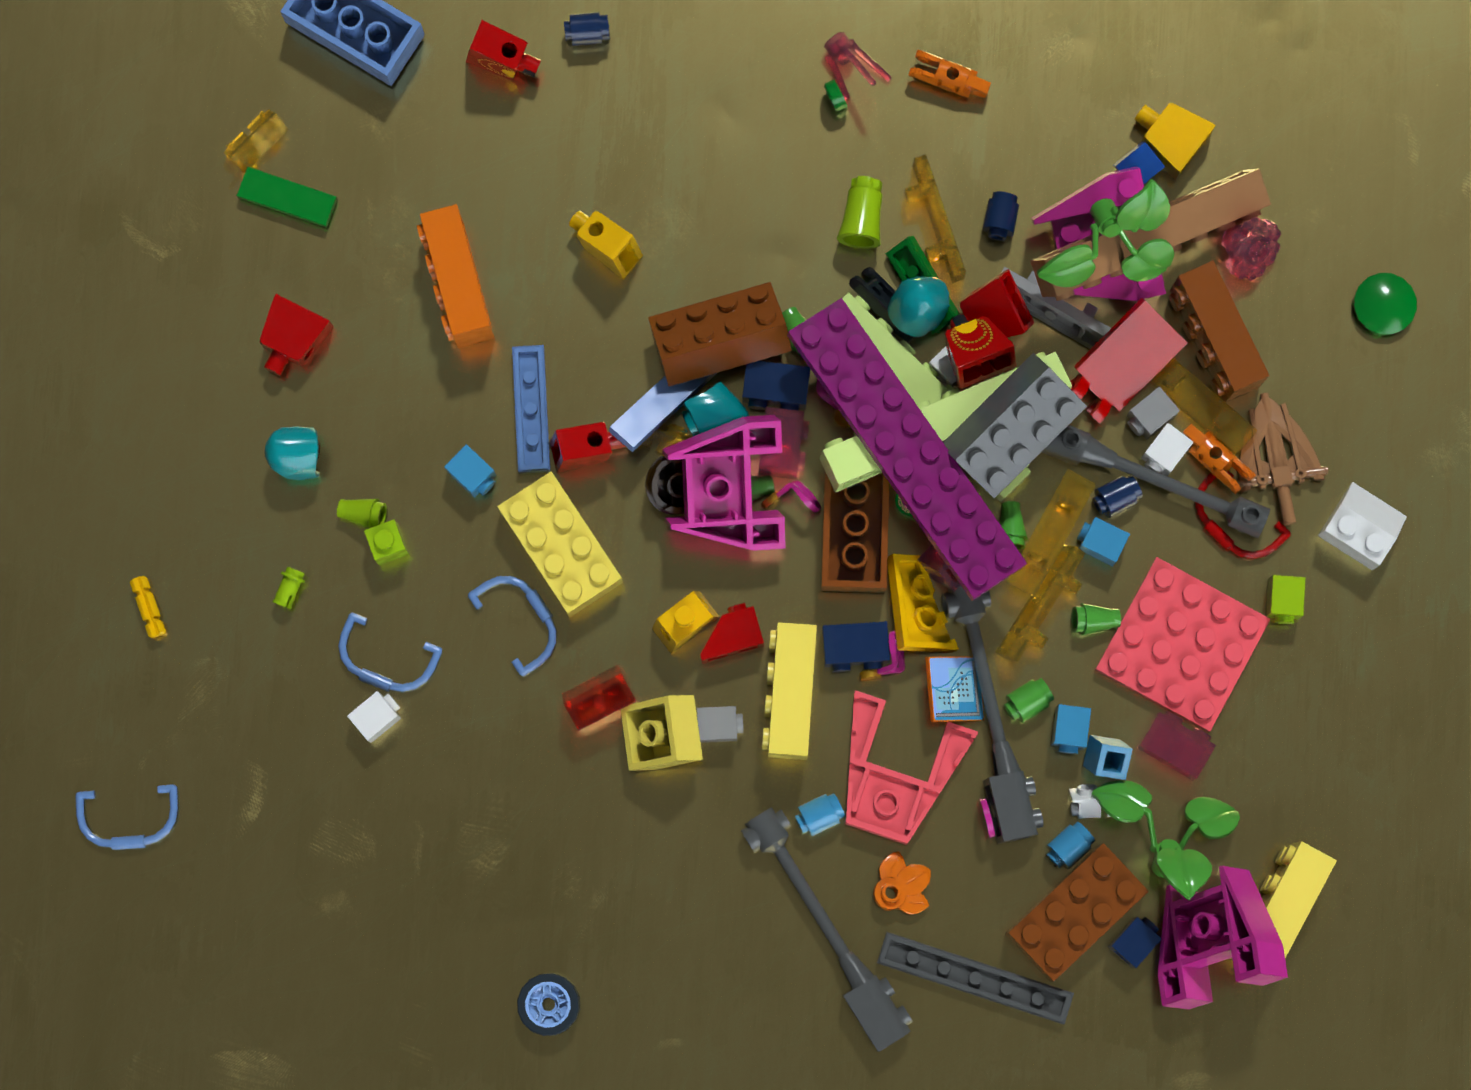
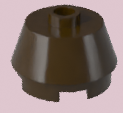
M662 455L649 468L645 480V488L652 505L666 514H684L682 459L667 460Z

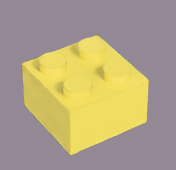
M668 695L620 707L629 771L657 770L703 760L694 695Z

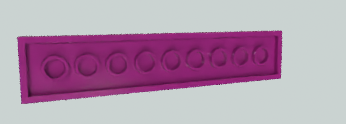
M842 298L788 331L787 336L971 601L980 597L1028 564L958 463L950 456L949 450Z

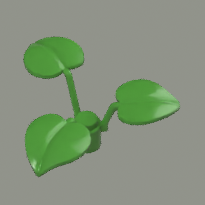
M1150 179L1146 186L1127 200L1119 210L1112 199L1105 198L1095 202L1090 209L1095 222L1090 226L1092 230V250L1089 245L1073 246L1047 262L1036 273L1039 278L1059 287H1073L1083 283L1096 269L1093 260L1098 257L1100 232L1109 238L1119 235L1132 254L1121 263L1122 272L1128 279L1148 281L1158 277L1166 271L1167 267H1170L1173 261L1174 249L1172 245L1164 239H1153L1142 244L1137 250L1123 230L1137 232L1140 228L1144 231H1151L1163 224L1170 213V203L1164 190L1156 181Z
M1127 780L1111 781L1097 787L1091 795L1109 816L1118 821L1126 823L1136 822L1143 815L1146 816L1151 841L1150 851L1155 853L1151 869L1157 876L1165 878L1187 900H1190L1209 880L1212 873V865L1207 857L1193 849L1184 850L1191 835L1195 830L1199 829L1200 833L1206 838H1224L1236 829L1240 820L1239 812L1232 806L1214 798L1198 797L1191 800L1185 808V817L1193 824L1190 825L1181 842L1178 843L1172 839H1165L1158 844L1152 811L1147 808L1152 802V795L1143 786Z

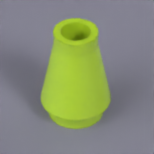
M340 499L337 506L338 518L349 520L368 529L385 523L387 516L386 503H381L379 499Z

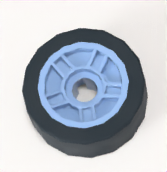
M555 973L540 974L529 979L521 988L517 999L518 1014L522 1023L530 1031L542 1036L557 1035L568 1030L576 1021L580 1011V997L575 986L566 977ZM551 998L554 1000L555 1007L553 1010H544L542 1003L544 999Z

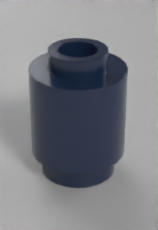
M600 12L570 14V21H564L565 39L572 40V46L602 44V40H610L608 14L600 15Z
M997 191L993 192L992 198L988 200L983 231L988 233L990 239L1005 241L1007 237L1014 235L1019 210L1018 197L1016 195Z
M1132 475L1127 477L1120 476L1095 489V497L1092 498V501L1100 515L1105 514L1108 518H1111L1136 505L1137 500L1141 499L1143 494L1138 482Z

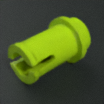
M287 566L285 572H281V575L284 576L272 602L292 609L301 583H305V580H303L305 573Z

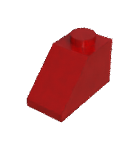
M746 603L727 608L728 613L721 616L700 654L702 664L764 647V640L754 606L747 608Z

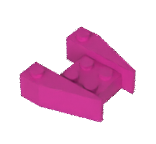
M1136 166L1105 173L1031 218L1032 223L1036 225L1050 221L1056 250L1092 235L1090 226L1095 223L1090 213L1092 205L1105 198L1112 199L1116 206L1123 205L1144 188L1141 169ZM1109 274L1102 277V283L1087 289H1083V286L1074 289V295L1130 301L1166 294L1162 274L1148 281H1133L1124 274L1110 277Z
M775 415L741 417L663 448L662 454L667 460L682 459L684 516L665 517V523L669 528L753 551L786 549L785 517L778 510L752 511L750 455L782 453L781 420Z
M1220 866L1221 885L1199 893L1196 892L1190 900H1187L1171 885L1166 886L1158 965L1162 1006L1192 1009L1213 1002L1208 965L1229 958L1233 960L1236 982L1264 986L1288 978L1282 941L1249 870Z

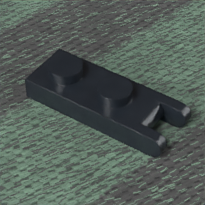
M865 268L861 273L862 278L854 276L850 279V287L871 307L874 313L879 315L893 328V331L899 337L903 338L907 343L916 338L900 331L890 320L887 309L895 290L873 268Z

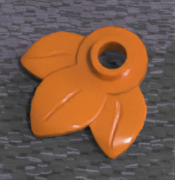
M899 851L888 855L879 866L880 881L873 890L876 904L884 910L891 911L898 908L910 915L924 911L929 906V903L921 892L930 882L931 870L920 864L906 866L903 856ZM886 888L894 890L895 898L887 897L885 893Z

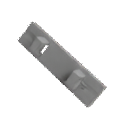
M1010 270L1030 314L1089 349L1111 329L1094 318L1098 308L1092 304L1087 303L1083 311L1064 300L1056 301L1055 297H1042L1034 271L1031 272L1028 279H1025Z

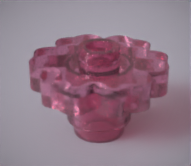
M1254 217L1244 222L1243 225H1235L1224 232L1222 245L1230 256L1226 262V267L1229 269L1230 274L1239 279L1246 278L1249 281L1264 274L1266 265L1274 263L1276 255L1280 250V244L1277 241L1280 238L1281 231L1278 229L1277 224L1268 219L1261 220L1258 217Z

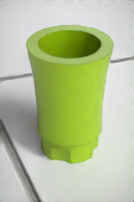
M870 176L852 178L842 224L837 236V240L840 243L862 249L876 248L881 245L880 215L883 195L881 193L882 182Z

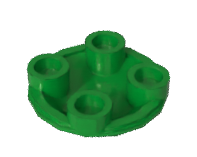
M1378 273L1366 278L1358 286L1356 294L1352 299L1358 320L1376 336L1392 335L1404 330L1413 321L1417 311V298L1412 286L1404 278L1392 273Z

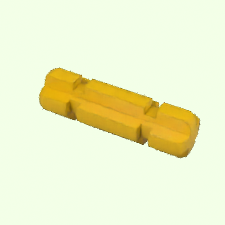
M138 576L130 580L132 591L137 595L135 600L142 620L147 623L145 629L148 636L151 638L162 636L166 633L163 621L159 620L161 615L153 592H149L151 587L146 576Z

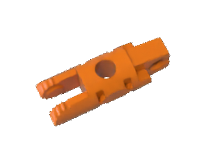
M917 50L915 58L922 63L936 67L937 70L933 74L920 68H910L908 74L910 77L966 98L970 94L981 98L987 96L991 82L977 77V71L925 51ZM952 74L955 79H950L947 75Z
M1190 424L1182 432L1193 441L1191 448L1188 450L1189 453L1235 495L1241 490V487L1227 473L1231 467L1248 481L1256 476L1251 469L1209 431L1203 434L1193 424ZM1216 455L1219 456V458L1214 459L1212 458V456Z

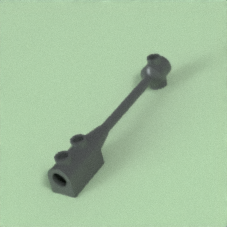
M1068 425L1042 451L1044 454L1076 467L1079 462L1111 469L1112 467L1225 514L1227 526L1255 538H1259L1270 513V508L1241 496L1230 503L1120 457L1116 452L1093 438L1090 433Z
M961 585L953 586L947 589L948 592L942 593V607L947 619L954 617L956 622L966 625L993 739L992 753L995 776L983 780V785L992 817L997 844L1033 837L1038 835L1037 828H1041L1044 825L1041 810L1039 808L1032 809L1030 796L1036 795L1035 783L1032 776H1024V772L1021 771L1009 742L1006 741L978 623L986 614L985 608L991 607L990 592L987 591L971 601Z
M771 807L745 823L746 828L741 830L753 852L761 850V852H772L775 854L837 954L840 967H842L852 990L842 996L876 1051H882L911 1032L908 1025L913 1020L903 1005L897 1008L890 997L896 993L887 978L884 977L879 980L877 975H874L852 951L850 952L787 851L785 843L789 834L786 829L791 827V824L783 811L779 810L775 813Z

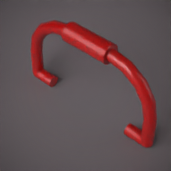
M1227 471V473L1233 478L1234 475L1230 471ZM1213 473L1208 474L1198 489L1205 492L1217 477ZM1195 502L1197 515L1205 526L1203 528L1225 550L1228 549L1239 557L1248 559L1266 557L1276 551L1291 536V532L1278 521L1274 527L1281 535L1269 546L1258 551L1243 550L1234 544L1235 541L1213 519H1209L1204 511V506Z

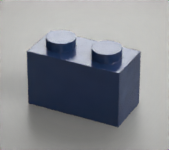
M765 361L746 364L742 403H748V408L756 410H767V406L780 407L781 412L798 414L799 410H806L810 367Z
M887 621L822 626L824 667H831L832 672L851 671V666L864 665V670L879 669L883 667L884 663H889L890 651Z

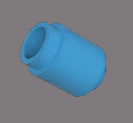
M835 793L829 796L823 794L799 806L800 814L796 815L795 819L802 833L809 831L810 835L814 836L840 823L839 819L845 817V813Z
M1076 822L1073 826L1069 824L1047 845L1050 852L1046 855L1059 869L1063 866L1070 869L1092 849L1090 845L1096 840L1080 822Z

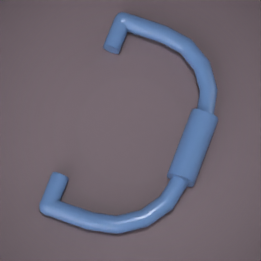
M497 576L485 581L468 593V598L476 610L483 606L477 596L498 584H512L521 588L526 593V599L542 623L545 622L548 629L547 646L538 658L525 667L518 658L511 662L519 675L525 676L542 665L553 652L556 644V627L551 618L553 614L537 590H533L525 581L513 576Z
M355 613L348 615L340 635L338 648L342 662L348 671L359 677L358 680L388 692L389 690L400 692L414 690L428 681L442 654L441 647L429 642H425L423 649L432 652V657L422 676L413 682L405 684L395 683L390 678L365 668L361 670L355 666L347 653L348 636L354 622L365 626L368 618Z
M172 784L159 785L157 787L158 794L169 793L170 812L164 827L154 835L147 837L145 835L112 837L110 840L102 839L93 834L86 824L84 799H95V791L77 792L75 795L76 817L79 829L87 840L101 847H109L112 850L145 848L148 844L160 841L169 834L174 826L178 812L177 786Z

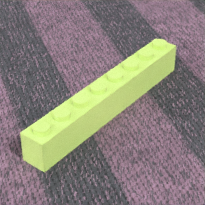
M848 292L842 298L916 405L924 401H929L930 404L942 400L941 396L944 393L954 389L949 384L944 386L937 379L939 375L927 362L921 364L914 357L916 354L915 350L906 341L902 340L899 342L891 334L893 329L884 319L879 318L876 320L868 312L871 309L870 306L860 296L857 295L854 298ZM1026 467L996 498L1002 503L1029 476L1031 471Z
M1056 351L1048 355L1045 352L1036 354L1069 388L1072 387ZM1017 368L999 374V376L992 379H986L973 384L970 388L961 392L958 388L952 389L941 396L942 400L930 404L929 401H924L917 404V406L939 438L944 442ZM855 432L853 433L854 437L845 441L842 438H837L824 445L825 449L822 450L819 457L835 493L882 473Z

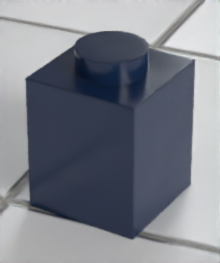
M1144 916L1142 920L1138 917H1133L1108 947L1131 968H1137L1162 938L1156 934L1159 928L1147 917Z

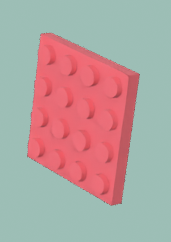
M1156 557L1095 671L1209 733L1264 633L1270 618Z

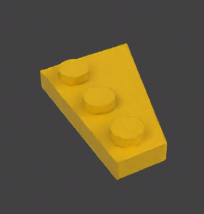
M892 554L888 556L887 566L897 650L953 653L959 650L956 640H951L945 624L948 621L944 611L939 612L933 597L935 589L921 555Z

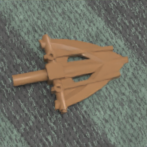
M1268 393L1260 394L1261 400L1255 410L1249 409L1248 411L1249 423L1244 434L1240 452V460L1256 476L1248 481L1239 474L1237 482L1241 487L1240 493L1248 492L1251 490V487L1255 486L1263 490L1266 488V485L1271 484L1272 490H1277L1283 524L1292 525L1296 523L1289 488L1292 486L1293 480H1297L1299 484L1304 483L1305 478L1313 477V480L1316 481L1325 480L1324 475L1328 474V468L1320 465L1307 436L1289 415L1286 403L1278 405L1269 398ZM1282 436L1290 443L1293 456L1288 460L1286 457ZM1263 438L1265 440L1268 462L1262 461L1259 446Z

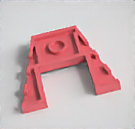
M855 690L845 824L907 845L978 735V731L947 722L928 781L926 782L866 761L886 700Z

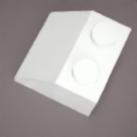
M1352 482L1318 536L1370 570H1374L1380 566L1393 546L1407 516Z

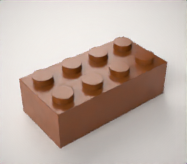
M1214 260L1179 275L1170 289L1169 300L1176 312L1180 311L1185 320L1182 324L1188 339H1194L1199 351H1196L1197 358L1204 369L1208 368L1213 378L1210 380V384L1217 397L1221 396L1224 403L1259 388L1270 375Z
M771 282L648 317L654 343L669 387L792 351L790 340L787 336L786 322Z
M824 470L821 591L886 592L889 481L883 473L835 493Z
M1102 843L1005 934L1050 982H1054L1149 891L1116 855Z

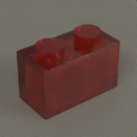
M620 664L562 693L563 704L578 731L636 701L635 692Z

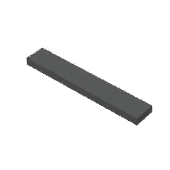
M889 932L885 934L877 960L878 964L1063 1025L1065 1024L1074 995L1072 992Z

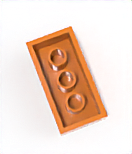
M454 204L421 213L422 224L417 225V230L424 250L430 251V254L425 255V260L432 280L438 281L437 285H433V289L440 310H446L447 315L441 316L448 340H455L457 347L462 348L495 339L458 205Z

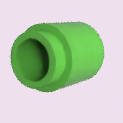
M1042 678L1036 681L1031 679L1006 695L1008 702L1004 704V707L1012 720L1019 719L1024 723L1048 708L1049 703L1054 700V696Z

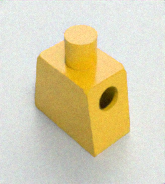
M1169 103L1161 114H1158L1145 104L1134 119L1148 130L1142 141L1148 144L1165 167L1163 169L1175 180L1196 155L1216 126L1212 122L1174 103Z
M578 211L571 218L569 226L577 231L576 236L583 248L623 280L643 257L634 236L599 211L593 212L590 217L582 211Z
M692 591L659 616L652 630L668 651L673 654L720 618V616L700 591Z

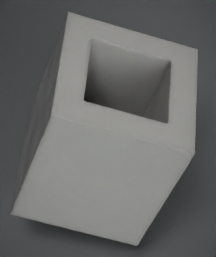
M1159 386L1128 412L1126 416L1129 418V421L1127 423L1137 436L1143 435L1148 440L1175 418L1180 410Z
M736 706L697 708L701 743L737 741V733H743V714H736Z

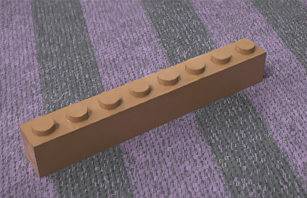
M1260 169L1243 170L1170 201L1169 216L1158 228L1151 231H1144L1140 228L1137 232H1132L1131 230L1123 231L1137 250L1149 240L1164 239L1172 245L1174 252L1182 249L1181 243L1190 240V243L1204 240L1209 237L1208 232L1211 230L1223 231L1234 227V221L1239 218L1249 220L1261 215L1260 209L1271 205ZM1099 232L1098 257L1093 260L1096 269L1087 280L1073 287H1059L1039 278L1036 272L1054 257L1073 246L1089 245L1092 250V235L1035 258L1030 262L1042 297H1055L1056 301L1073 296L1075 294L1074 289L1083 286V289H1087L1101 284V278L1110 274V277H1116L1124 274L1121 269V263L1132 254L1119 235L1109 238Z

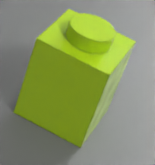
M395 519L364 530L374 560L378 565L409 555L400 527Z
M1272 575L1268 578L1266 617L1275 618L1274 623L1294 624V619L1298 620L1303 617L1306 577Z

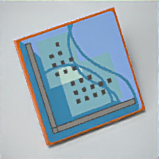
M973 656L925 657L931 722L984 721L983 697Z

